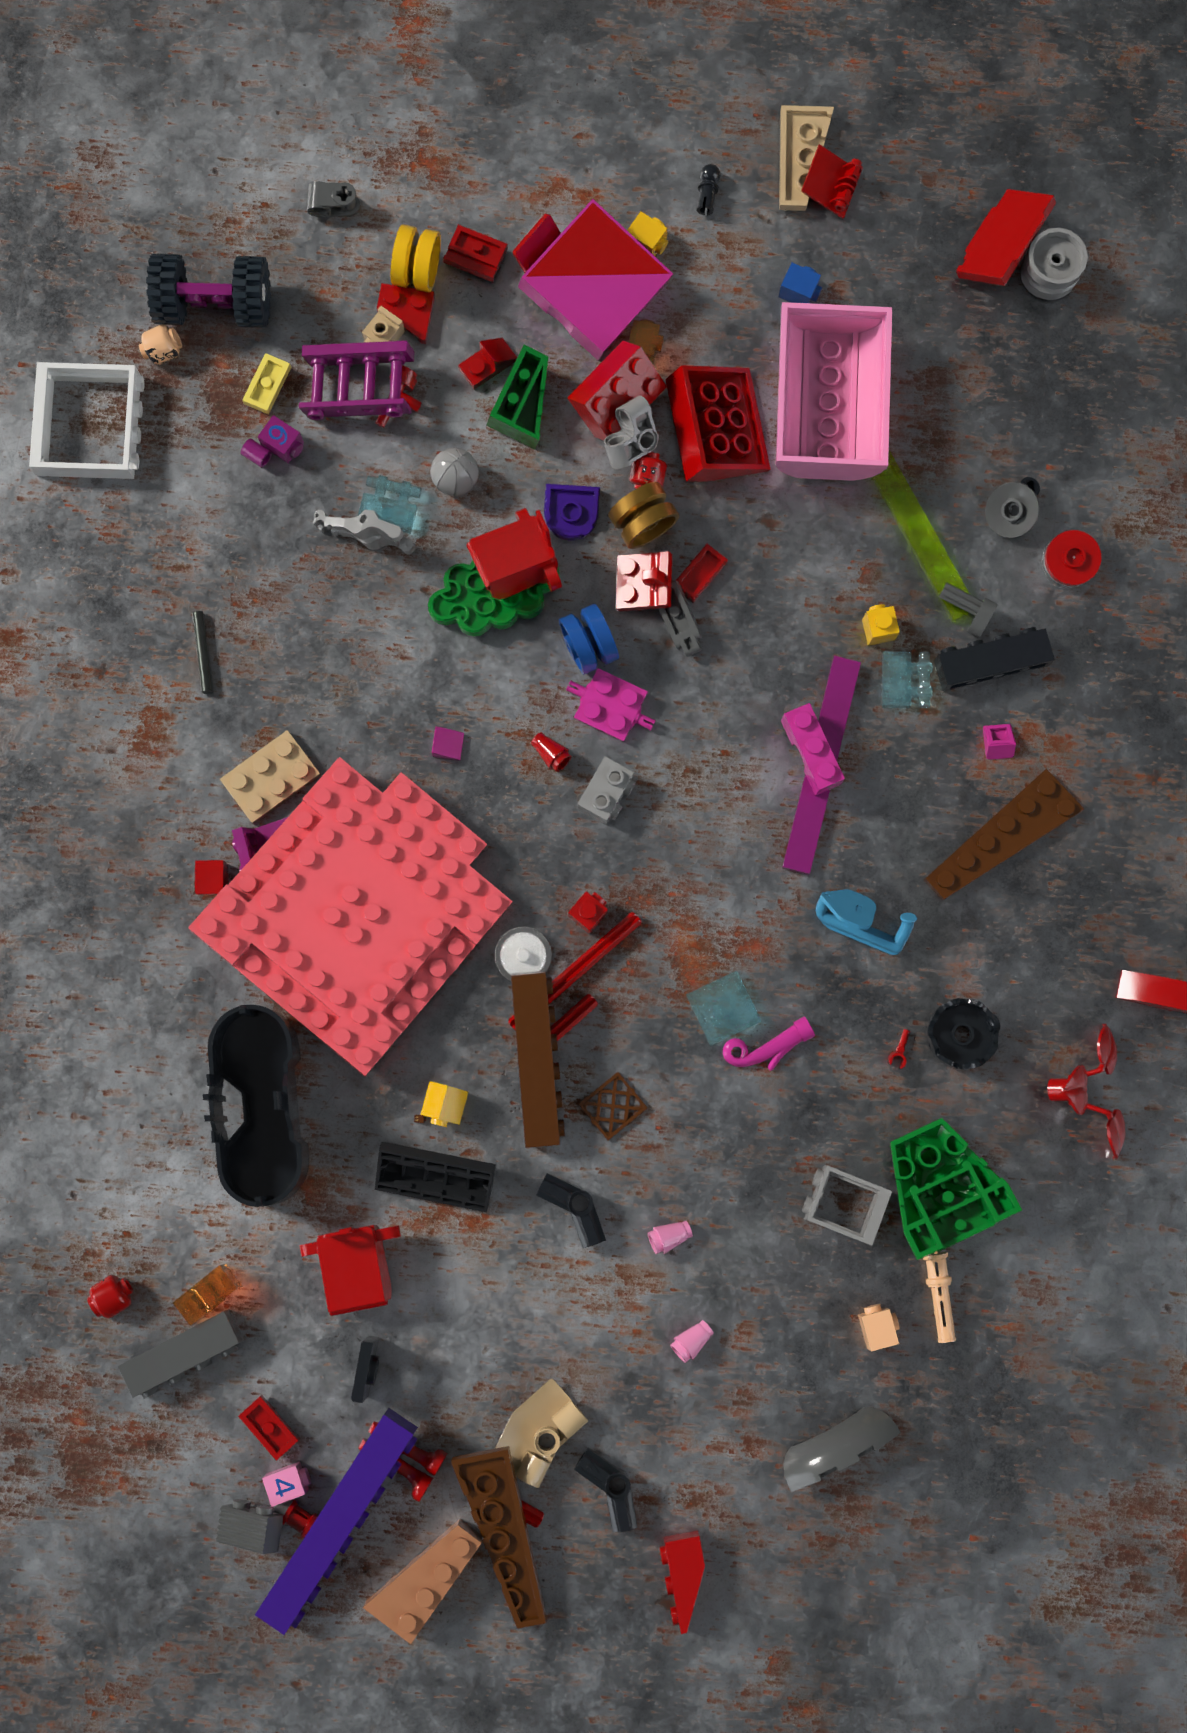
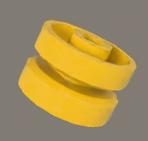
M400 225L392 252L390 272L392 285L406 288L413 279L416 290L429 293L432 291L441 252V234L439 231L425 229L419 237L415 226Z

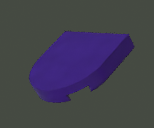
M546 484L544 519L548 529L556 537L568 541L580 540L588 536L594 530L598 521L600 487Z

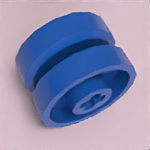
M595 603L581 609L583 626L573 614L559 619L566 647L583 675L597 669L595 653L599 660L606 665L619 660V653L604 616Z

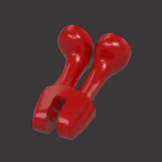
M373 1421L368 1430L370 1434H372L379 1422ZM363 1438L358 1447L360 1451L368 1439ZM413 1446L408 1454L402 1452V1454L421 1464L426 1471L434 1476L439 1471L448 1454L442 1449L428 1452L416 1446ZM398 1458L397 1461L401 1463V1466L397 1473L404 1476L411 1483V1496L414 1500L420 1502L434 1477Z

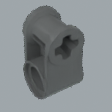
M317 181L308 185L307 213L309 215L319 218L328 216L352 217L358 213L360 201L355 188L350 183H325Z

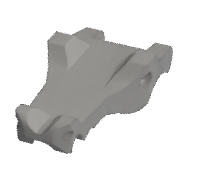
M319 509L315 512L313 523L316 527H319L323 534L326 530H331L334 536L342 535L343 537L355 538L371 550H379L384 546L392 545L401 549L405 554L410 555L416 549L412 540L403 537L404 532L399 526L381 520L374 510H364L359 516L352 518L328 517L323 510Z

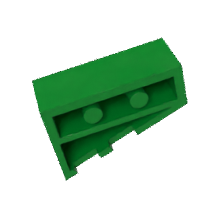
M525 344L523 345L486 426L534 450L540 437L548 356Z

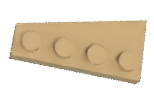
M781 105L779 210L806 211L809 197L802 193L801 190L818 145L820 144L824 147L834 107Z

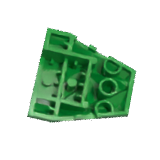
M943 1118L890 1142L903 1233L917 1261L983 1232L1022 1211L1009 1184L1002 1177L1000 1178L982 1157L979 1158L968 1147V1143Z

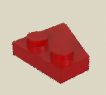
M381 283L377 312L380 306L384 307L403 321L405 331L407 330L417 337L420 343L426 344L435 293L434 291L429 293L416 290L415 288H404Z

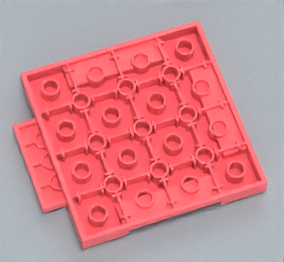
M339 757L302 798V802L235 878L223 887L188 929L360 1074L366 1077L513 901L470 866L485 849L487 843L401 772L382 793Z

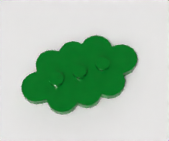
M474 561L470 565L460 563L451 566L445 572L443 578L445 588L433 593L429 598L428 611L432 620L438 624L452 625L457 623L460 630L466 635L481 636L491 626L497 629H507L514 625L518 617L530 619L539 615L545 605L544 594L550 592L547 583H538L517 594L499 600L492 597L490 591L486 589Z

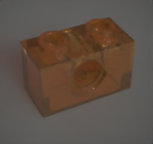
M226 1263L221 1264L176 1299L173 1304L191 1326L198 1323L239 1290L242 1284Z

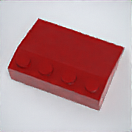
M681 365L665 379L686 481L709 482L771 470L750 368Z

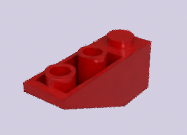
M698 1530L663 1537L665 1546L659 1547L662 1565L668 1564L670 1576L665 1577L668 1595L674 1594L676 1606L670 1607L673 1626L679 1625L681 1634H685L688 1631L705 1569Z

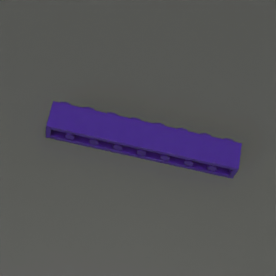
M387 1409L257 1610L255 1616L283 1635H285L290 1626L296 1629L305 1615V1612L301 1610L306 1601L312 1604L321 1590V1587L317 1585L322 1576L328 1579L338 1564L333 1560L338 1551L344 1554L354 1539L349 1536L354 1526L360 1529L370 1514L365 1511L370 1501L374 1504L378 1502L385 1491L381 1484L386 1477L392 1479L401 1466V1463L397 1461L402 1452L408 1454L416 1443L417 1438L413 1436L418 1428L416 1425L392 1409Z

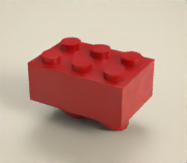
M622 341L567 399L594 437L604 441L607 436L621 430L615 415V410L637 396L644 397L650 405L667 388V385L641 346Z

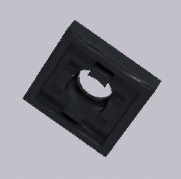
M368 1336L361 1342L351 1396L352 1402L363 1403L369 1396L370 1385L374 1386L380 1360V1356H376L379 1337Z

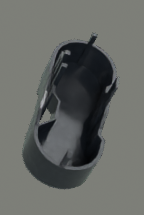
M240 1005L223 1014L214 1024L208 1039L209 1074H206L209 1092L208 1094H203V1100L209 1101L210 1115H204L205 1122H210L211 1139L212 1143H215L217 1171L220 1182L226 1192L236 1201L254 1207L275 1205L291 1198L303 1185L309 1170V1146L301 1138L295 1066L301 1059L298 1036L292 1024L283 1015L259 1005ZM224 1079L242 1094L244 1122L230 1139H228L224 1122H228L227 1116H223L222 1102H226V1096L222 1095Z

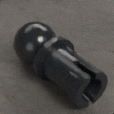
M713 164L705 165L700 171L702 182L698 184L700 194L696 211L701 215H705L706 208L707 215L713 214L715 194L719 190L717 183L720 180L721 173L719 168Z

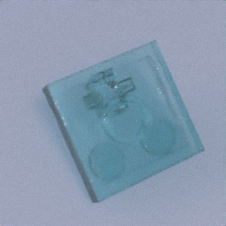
M737 971L686 994L687 1000L710 1046L762 1022Z

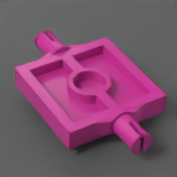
M597 668L592 681L586 687L572 680L569 682V686H567L566 691L581 697L580 706L574 719L624 742L629 731L636 724L650 731L656 720L641 714L642 704L648 691Z

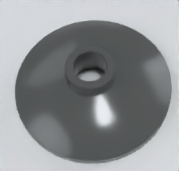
M1010 482L999 486L992 492L986 504L985 514L990 528L995 533L1003 537L1015 538L1026 534L1034 527L1039 517L1040 506L1036 494L1030 487L1022 483ZM1014 506L1019 507V513L1016 516L1012 515V508Z

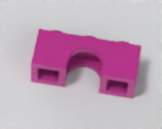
M808 703L784 713L781 723L792 746L796 745L805 766L804 773L815 796L840 786L845 778L811 704Z

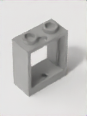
M824 1165L822 1170L817 1169L812 1181V1185L816 1186L813 1196H807L802 1208V1212L806 1213L804 1219L872 1246L892 1191L827 1165ZM830 1176L875 1193L860 1233L815 1216Z

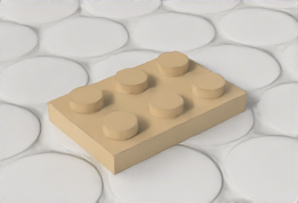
M287 730L228 772L220 780L254 825L319 778L321 774Z

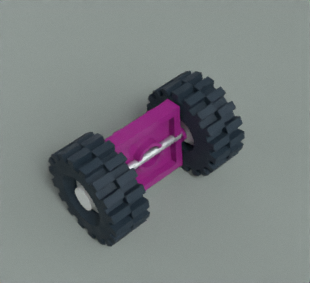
M180 254L150 255L148 260L149 266H147L148 277H146V283L148 284V289H146L148 307H150L149 314L154 324L183 325L186 320L185 316H187L186 307H188V303H191V307L206 308L207 303L218 304L219 308H233L235 310L236 324L239 327H267L268 319H270L271 283L266 257L236 256L232 273V284L188 283L186 267H184L185 262Z

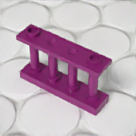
M407 340L302 345V357L313 367L311 402H299V409L307 418L317 421L323 420L324 417L366 415L401 417L402 414H411L412 408L404 398H401L402 365L405 362H414L415 351ZM379 363L391 364L389 399H374L376 366ZM355 364L365 365L363 400H348L350 367ZM338 365L337 401L322 402L324 368Z

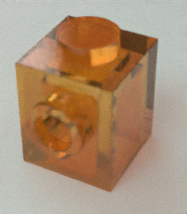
M648 319L634 320L629 343L641 346L651 363L654 364L656 351L661 352L664 336L659 335L660 325Z

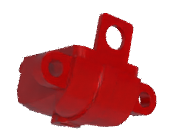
M526 508L515 512L516 522L469 539L470 542L466 544L486 589L496 599L500 600L510 597L538 583H547L551 592L562 588L557 572L558 561L551 545L550 532L540 510L536 511V516H530Z
M377 1225L360 1228L349 1227L339 1229L338 1232L317 1236L316 1242L299 1245L301 1257L313 1254L319 1255L327 1308L330 1316L388 1305V1300L392 1296V1288L383 1240L401 1237L399 1225L382 1229Z

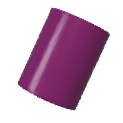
M251 438L244 443L240 452L242 456L261 468L266 466L272 455L270 450Z

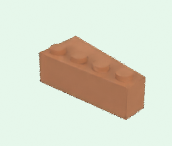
M459 1519L432 1542L429 1547L410 1561L398 1574L387 1581L383 1587L366 1600L363 1608L411 1644L481 1545L482 1535Z

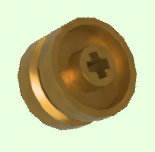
M658 482L647 483L628 493L608 513V517L615 528L623 529L621 537L629 549L639 548L652 542L667 532L679 519V513L674 505L670 502H664L667 494Z

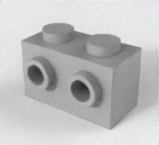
M604 757L578 802L577 809L607 825L610 819L615 821L622 809V806L619 805L623 795L628 797L636 784L632 780L634 772Z

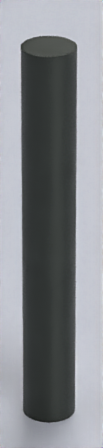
M195 611L192 613L201 691L203 694H209L213 692L204 615L202 611Z

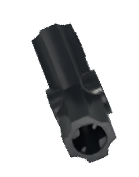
M546 1173L536 1196L571 1213L583 1249L606 1241L591 1195L587 1191ZM584 1195L589 1201L587 1209L576 1211L573 1208L572 1199L575 1196Z
M588 1447L578 1460L574 1470L606 1492L612 1532L621 1533L638 1528L628 1474ZM615 1477L622 1478L626 1483L625 1487L620 1491H614L609 1487L610 1481Z

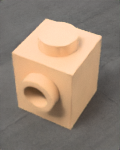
M875 1304L865 1307V1313L858 1314L868 1350L875 1351L899 1344L896 1330H900V1326L895 1312L891 1313L890 1309L886 1307L881 1308V1304Z

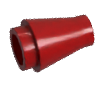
M542 732L538 733L531 741V745L536 749L550 770L561 771L572 758L568 753V748L547 737Z

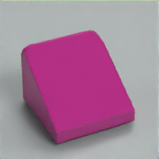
M1011 724L983 726L986 758H1012L1015 753L1016 741Z
M436 726L432 756L461 760L464 733Z

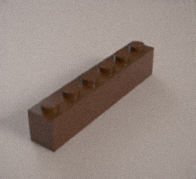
M546 971L512 973L511 981L525 1148L560 1145V1137H565L564 1119L558 1120L557 1108H563L562 1092L556 1091L555 1080H560L559 1062L553 1063V1051H558L557 1034H551L550 1023H556L554 1005L549 1006L548 994H553L552 977H546Z

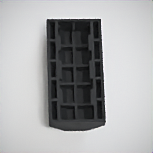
M381 1141L378 1153L375 1190L487 1213L496 1164Z

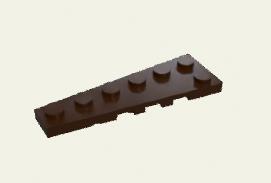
M1046 768L929 874L924 881L943 901L1079 814L1084 808Z
M506 1446L452 1457L451 1463L464 1496L466 1495L472 1517L474 1522H477L482 1535V1542L485 1549L488 1550L494 1572L502 1585V1592L517 1629L545 1624L547 1622V1615L510 1447Z

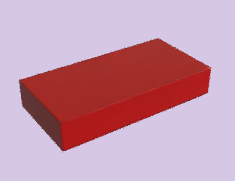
M707 543L676 579L685 597L694 603L728 563V559Z

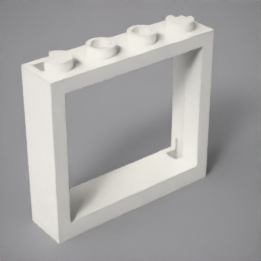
M37 362L29 467L36 476L134 479L135 470L139 469V455L136 453V445L141 442L138 418H142L143 414L142 402L139 399L140 392L144 391V377L140 375L136 366ZM54 381L128 383L123 464L49 462Z

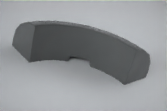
M865 1407L822 1434L790 1447L784 1459V1476L789 1489L793 1492L821 1481L822 1477L831 1474L836 1469L840 1472L860 1461L859 1457L872 1450H878L901 1433L892 1418L882 1410Z

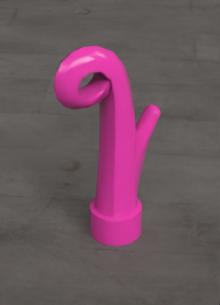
M803 1016L794 1021V1025L749 1054L744 1041L737 1038L730 1039L723 1047V1056L729 1064L735 1067L752 1066L772 1057L768 1065V1069L772 1071L783 1056L793 1047L816 1035L806 1017ZM734 1047L741 1048L739 1057L732 1055L731 1051Z

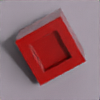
M224 860L195 861V893L197 895H217L226 884L228 885V864Z

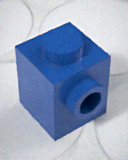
M791 263L781 284L778 297L791 303L817 302L823 288L819 286L821 275L811 267H802Z

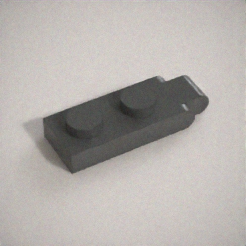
M675 580L671 586V608H659V611L678 650L683 649L685 655L690 657L703 650L699 639L703 638V635L679 582Z

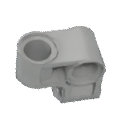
M637 396L615 410L621 430L604 439V445L612 468H625L642 456L652 452L658 445L659 436L653 421L652 410L647 400L642 396Z

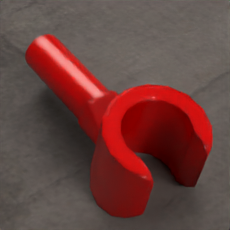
M903 1030L896 1051L888 1056L890 1065L895 1056L902 1057L900 1069L906 1065V1057L903 1054L910 1034L909 1030Z

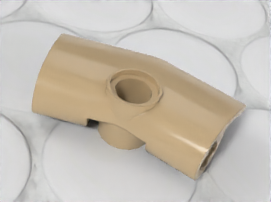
M551 1378L512 1413L495 1448L509 1446L516 1477L531 1486L539 1488L557 1450L588 1422V1419L555 1380ZM549 1433L554 1436L556 1441L551 1448L546 1449L540 1446L539 1438L542 1434Z

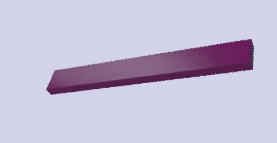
M834 656L818 718V722L836 761L838 760L861 662ZM804 775L782 868L809 875L830 790L815 796L806 775Z

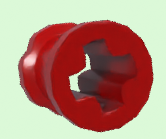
M294 1499L283 1516L282 1525H289L298 1531L300 1537L304 1539L319 1515L316 1513L310 1514L298 1506V1501Z

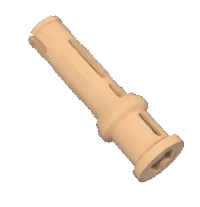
M938 1252L923 1258V1260H926L928 1274L926 1284L928 1287H931L939 1343L956 1341L948 1287L952 1282V1277L948 1276L946 1258L949 1257L948 1252ZM935 1262L938 1263L939 1274L936 1273ZM940 1301H943L946 1324L943 1323Z

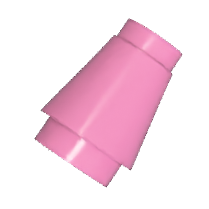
M687 1221L653 1227V1231L648 1232V1239L655 1254L661 1252L666 1254L688 1238L693 1237L692 1230Z
M702 1320L699 1324L697 1323L674 1337V1342L670 1346L675 1354L686 1363L690 1359L694 1360L714 1332Z

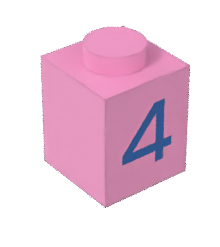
M300 1461L269 1472L262 1478L271 1507L305 1495L309 1490L308 1485L311 1484L309 1472L306 1467L302 1468Z

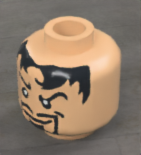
M164 324L143 332L141 336L142 343L139 344V349L144 359H150L156 365H161L177 358L179 349L182 348V343L176 330Z

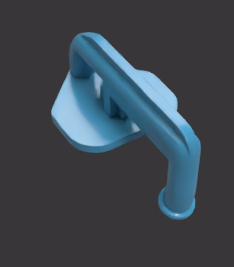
M849 889L822 892L815 909L817 917L828 929L891 955H897L903 950L913 930L914 923L917 921V916L913 913L901 914L900 919L902 922L895 936L875 929L871 925L876 912V904L869 897Z

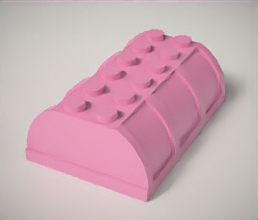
M782 302L776 467L781 472L795 478L855 481L873 477L887 470L892 307Z

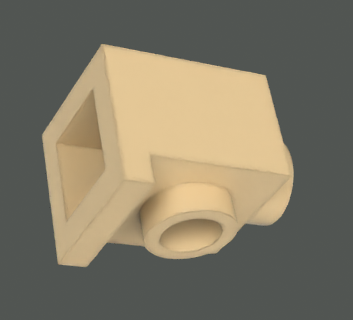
M380 306L378 313L362 331L364 342L398 341L405 333L403 321ZM382 328L384 332L379 333V330Z

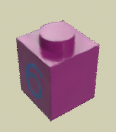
M274 415L257 436L262 446L288 464L292 458L298 457L303 449L304 441L300 432Z

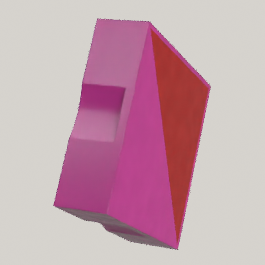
M592 199L521 277L518 288L544 312L557 319L582 347L599 360L623 334L626 327L637 314L642 312L665 287L673 273Z

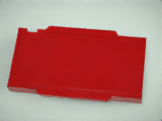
M1007 189L998 205L991 208L965 249V262L956 269L958 278L1005 286L1056 205L1054 195Z

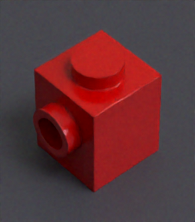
M586 891L568 912V917L590 934L608 913V909L605 907L607 902L594 892L590 895Z

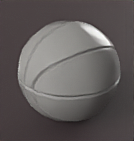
M453 447L437 454L431 464L430 474L432 482L439 491L449 496H461L472 490L478 480L479 469L477 462L469 452Z

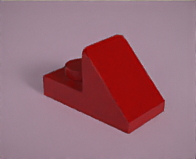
M503 337L480 341V350L458 365L460 372L474 390L516 362L517 356Z

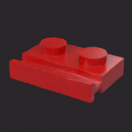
M458 224L449 243L447 253L443 257V262L493 282L494 276L498 272L508 250V244Z

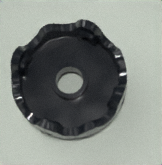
M956 998L942 1004L930 1017L926 1034L928 1046L938 1061L947 1067L959 1070L977 1068L984 1065L997 1051L1001 1025L997 1016L982 1002ZM959 1026H963L969 1031V1039L964 1043L959 1042L955 1038V1030Z

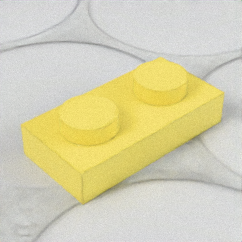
M265 353L242 400L243 403L269 415L291 370L290 363Z

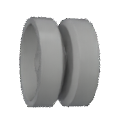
M1063 228L1047 229L1038 234L1030 244L1020 269L1021 279L1027 290L1037 298L1046 300L1060 299L1069 294L1086 268L1088 254L1085 244L1078 235Z

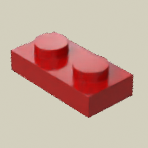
M263 1395L258 1397L238 1416L276 1461L300 1440Z

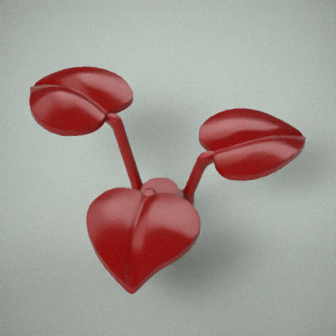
M1102 1024L1103 1028L1097 1041L1099 1066L1096 1069L1086 1071L1083 1065H1078L1068 1075V1078H1050L1047 1090L1050 1101H1068V1104L1072 1106L1078 1115H1083L1086 1109L1105 1114L1108 1118L1107 1136L1114 1155L1113 1159H1118L1125 1140V1121L1122 1112L1119 1109H1114L1112 1112L1088 1104V1076L1102 1073L1104 1070L1107 1075H1111L1117 1062V1047L1114 1036L1107 1024Z

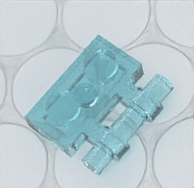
M368 475L366 486L376 488L374 495L363 493L358 516L364 510H374L381 520L397 525L403 532L411 534L417 505L408 503L409 496L420 498L422 488L412 486V483L407 481L399 483L388 480L386 476L379 475L374 477ZM385 492L400 494L399 499L385 498Z
M883 651L882 708H910L911 698H919L920 708L930 707V697L933 696V687H930V673L933 672L930 652H919V662L911 663V652ZM911 673L919 674V687H911Z

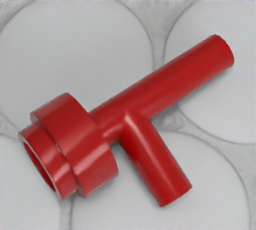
M402 365L401 398L406 400L412 410L418 412L422 402L403 392L404 390L413 391L417 383V374L410 368ZM378 415L375 423L385 428L390 417Z

